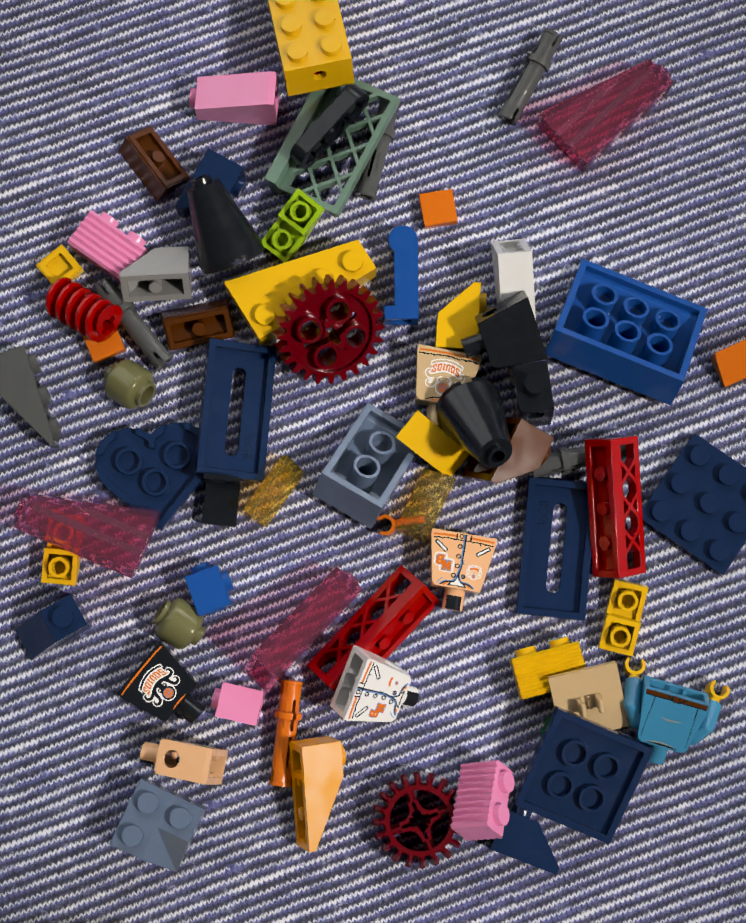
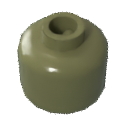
M125 359L117 364H112L104 374V390L107 397L127 409L134 410L146 406L155 394L156 385L154 384L153 374L132 360Z
M175 598L172 601L166 599L152 620V623L155 624V635L176 649H184L190 643L195 646L206 631V628L202 626L204 616H198L195 606L182 598Z

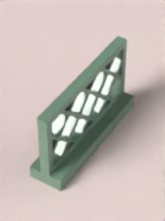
M355 78L353 84H356L369 95L368 103L382 100L389 104L383 114L370 118L366 106L364 109L366 120L349 125L339 136L347 135L351 149L332 155L329 147L327 149L328 157L317 160L306 169H303L290 158V151L296 141L335 101L345 85L310 92L264 177L271 191L282 196L283 194L292 196L297 190L291 187L294 178L297 175L309 172L313 186L302 189V191L325 208L324 212L338 218L401 102L399 97ZM369 127L372 134L369 141L355 147L351 133ZM354 156L356 166L353 171L339 176L335 162ZM331 164L335 178L317 184L313 170ZM338 185L341 194L335 205L333 206L322 201L319 191ZM315 193L317 198L311 196L310 194Z

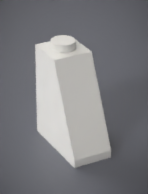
M524 239L492 241L491 252L497 304L518 292L525 291L536 320L532 250Z

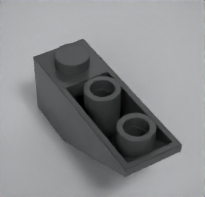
M24 345L0 353V396L52 447H60L57 438L62 436L57 418H50L47 405H51L52 401L46 385L40 386L37 374L41 373L42 369L36 353L30 354V351Z

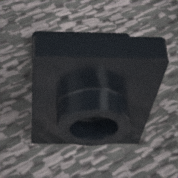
M204 473L203 479L206 482L202 523L206 525L236 527L241 487L239 477Z

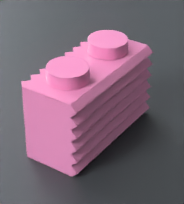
M91 210L68 239L67 243L74 252L120 283L119 272L148 253L144 247L146 241L133 231H129L126 235L116 228L119 223L103 211L99 216Z
M499 760L461 764L460 777L458 778L459 783L457 784L458 790L456 791L457 796L455 797L456 803L454 804L455 809L453 810L454 816L451 817V829L467 841H478V839L490 840V838L502 839L504 825L508 824L510 818L507 805L509 792L513 791L515 785L513 772Z

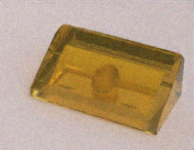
M285 454L281 455L245 505V514L262 526L267 527L304 476L303 470Z
M423 469L395 529L426 544L457 478Z

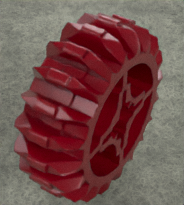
M414 772V783L410 784L406 775L403 774L400 776L403 784L401 788L398 789L393 781L388 783L389 788L394 792L391 796L384 792L379 793V797L387 803L385 807L381 805H374L373 807L374 811L383 813V818L372 819V825H383L384 830L375 833V838L379 840L387 836L389 841L384 843L381 848L383 852H387L394 846L396 851L392 855V860L395 862L400 859L403 853L407 855L405 859L406 867H411L413 857H418L419 868H425V857L428 856L431 857L433 865L436 866L439 864L436 853L441 851L444 857L449 859L451 853L446 848L447 844L450 843L456 848H459L461 845L458 840L452 838L456 832L451 829L450 825L452 823L451 817L454 816V804L456 803V801L452 803L450 799L456 795L457 790L451 788L445 794L442 790L446 786L447 780L444 778L438 782L437 786L432 785L434 780L433 773H428L426 783L420 782V772ZM425 790L432 792L441 798L444 804L438 807L424 808L419 804L414 791ZM405 795L409 808L408 814L404 819L390 825L392 808L396 801ZM413 802H415L417 810L422 815L436 813L429 816V822L425 821L427 824L424 827L427 834L426 837H424L422 830L417 825L409 824L402 827L410 823V818H414L411 815L415 812L412 806ZM448 815L447 830L443 837L434 844L430 831L431 825L441 817ZM408 831L416 832L420 836L424 848L414 849L407 847L397 840L394 835Z

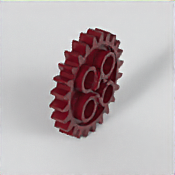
M326 274L324 283L320 284L313 277L311 288L307 289L301 283L299 284L301 291L299 296L293 293L288 294L292 300L291 305H280L281 309L285 312V316L275 317V321L282 327L273 331L276 338L280 340L275 346L282 353L280 357L284 363L289 364L288 367L294 374L299 372L303 380H307L312 375L315 383L319 384L323 376H325L329 384H333L335 375H339L343 381H346V371L351 370L354 374L358 375L357 365L359 363L366 366L369 365L365 356L367 354L377 355L378 352L372 345L373 343L383 341L381 336L376 333V331L385 328V325L380 320H377L383 316V312L376 307L379 303L373 295L369 296L371 292L365 286L360 287V284L355 279H351L347 284L346 278L343 275H339L334 283L332 277ZM341 302L340 307L336 311L330 312V308L334 303ZM313 321L309 329L301 331L303 324ZM331 327L332 330L327 332V329ZM357 328L356 333L352 337L346 338L350 330ZM329 347L325 355L317 357L320 350Z

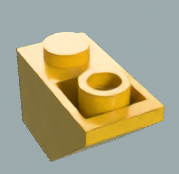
M481 282L472 283L438 312L435 347L465 353L461 339L480 333L475 316L486 310L487 293H480Z

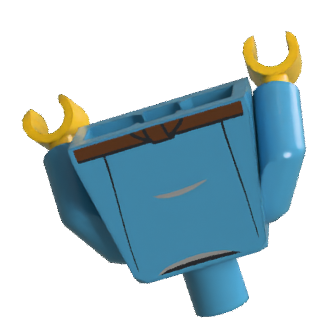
M630 657L626 659L623 669L629 678L625 679L623 706L629 725L636 730L637 739L648 743L654 749L649 762L664 764L668 750L685 753L690 745L698 744L714 731L722 707L719 702L730 694L728 685L723 686L719 696L714 692L716 680L709 682L705 686V693L646 675L641 680L639 676H641L646 667L644 659L641 658L640 670L638 671L631 670L628 664Z

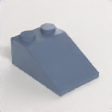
M367 403L323 469L312 495L372 529L416 456L413 450L396 438L405 424Z

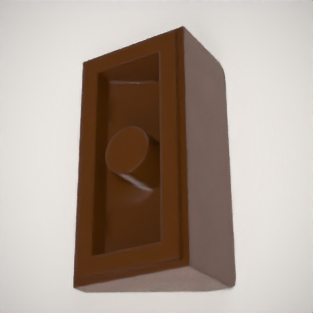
M152 126L125 137L119 148L120 154L156 201L163 199L190 179V176Z
M227 298L161 313L169 351L205 344L210 338L224 340L236 337Z

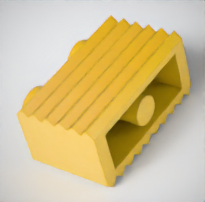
M569 637L549 641L550 649L537 652L534 645L515 650L516 658L509 659L519 699L523 700L549 693V676L586 668L579 641L570 643Z

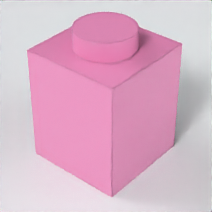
M223 682L222 688H215L211 708L216 709L215 717L258 726L266 692Z

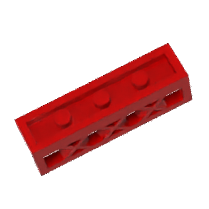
M638 436L586 439L584 444L593 577L623 578L646 573ZM626 444L627 458L623 463L621 460L620 445ZM625 481H627L629 489L626 497L623 495V484ZM627 515L630 517L631 527L628 532L625 529V519ZM629 550H631L633 554L632 567H628L627 564V554Z
M400 565L306 666L335 692L353 645L387 659L440 601L423 582ZM404 579L411 583L402 594L394 595L395 588ZM385 606L384 613L378 619L371 620V614L376 608ZM361 631L360 639L355 644L347 646L348 638L353 633ZM337 657L336 664L325 674L320 668L329 658Z

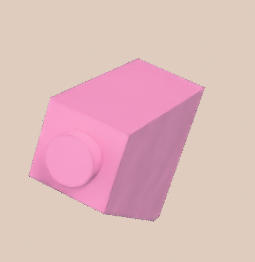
M267 71L197 77V87L190 90V108H194L197 120L277 126L279 106L277 72Z

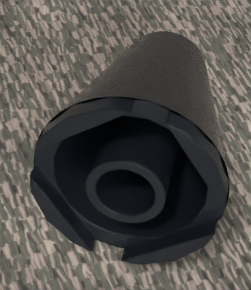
M204 174L190 181L192 186L186 192L198 263L204 274L234 267V262L242 258L246 262L264 250L261 238L218 177L211 178L210 174Z
M471 378L472 382L461 384L460 381L456 382L442 393L436 404L439 427L485 467L495 468L503 465L512 454V444L501 394L490 381L485 379Z

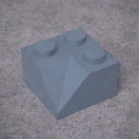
M141 778L109 844L141 860L177 872L208 807L154 781Z

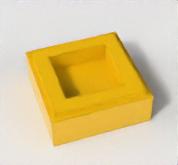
M62 244L36 264L37 268L52 285L65 277L70 278L73 282L85 272Z

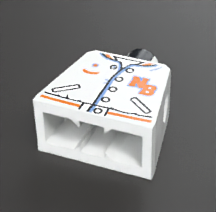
M353 645L330 706L347 721L392 722L396 719L401 705L407 707H414L416 705L419 692L416 687L409 686L411 676L398 665L359 646Z

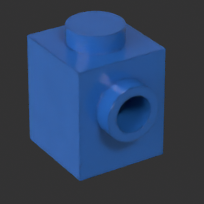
M206 562L191 568L192 574L184 577L198 616L205 617L234 606L229 591L234 590V586L227 570L221 572L218 565L211 567L210 562Z

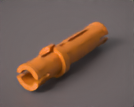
M281 679L278 710L274 712V718H277L269 785L291 787L289 741H296L298 721L302 720V713H299L303 682Z

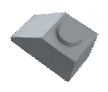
M189 246L154 248L119 272L123 303L192 299V267Z

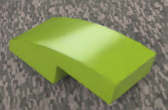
M297 188L278 213L279 218L262 239L263 246L284 263L291 261L316 226L325 208Z

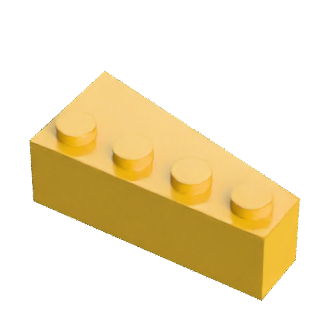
M355 240L225 281L224 285L227 293L259 344L264 346L276 339L273 331L282 327L275 321V317L285 316V312L281 309L280 305L292 304L288 294L293 293L299 296L301 294L299 284L302 283L309 289L312 287L313 277L320 284H323L325 275L329 274L334 283L339 275H343L347 280V284L351 279H355L361 287L376 277V266L360 241Z

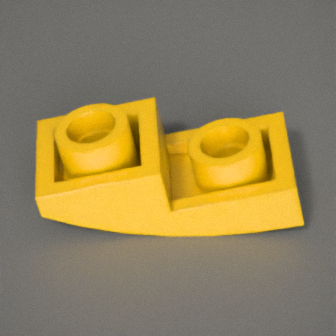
M419 410L414 413L396 436L402 443L449 479L469 455L467 451Z
M50 513L47 547L44 548L42 583L77 585L85 532V515Z
M614 578L598 648L633 656L641 626L640 619L649 589L647 585Z

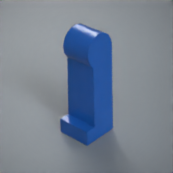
M401 225L392 229L388 238V249L394 257V306H384V325H418L419 320L418 238L412 228Z

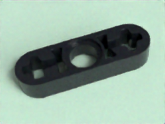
M356 84L348 86L296 141L290 151V158L303 169L312 166L361 114L368 104L369 95Z

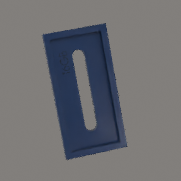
M214 338L208 340L194 475L204 476V473L238 476L240 481L264 482L277 348ZM235 369H240L244 372V393L242 396L238 450L236 455L230 456L225 451L232 374Z
M529 477L515 614L585 621L591 562L587 483ZM557 504H562L566 508L560 583L559 590L556 593H550L546 589L553 508Z

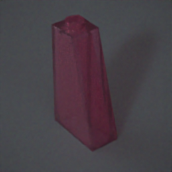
M649 59L544 110L539 115L537 126L583 172L669 93L673 82L670 80L671 75L662 65H656Z
M33 494L28 495L27 500L23 498L20 500L15 510L14 518L18 519L15 528L131 578L135 576L162 512L150 508Z
M336 566L252 654L243 671L263 690L269 693L358 597L362 589L358 586L357 579L350 572L342 571Z

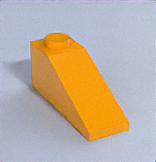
M330 736L289 741L296 845L308 852H315L317 850L344 776L343 765L346 763L344 746L340 740Z

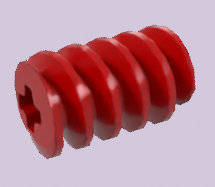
M65 277L56 281L50 287L46 296L45 307L50 317L59 320L62 324L68 325L71 329L78 331L91 341L98 343L107 340L117 331L121 324L123 311L120 306L112 304L107 299H102L99 294L92 293L90 289L82 287L77 282H72L70 278Z

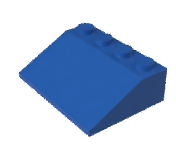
M582 258L545 351L549 357L671 405L684 383L707 308Z

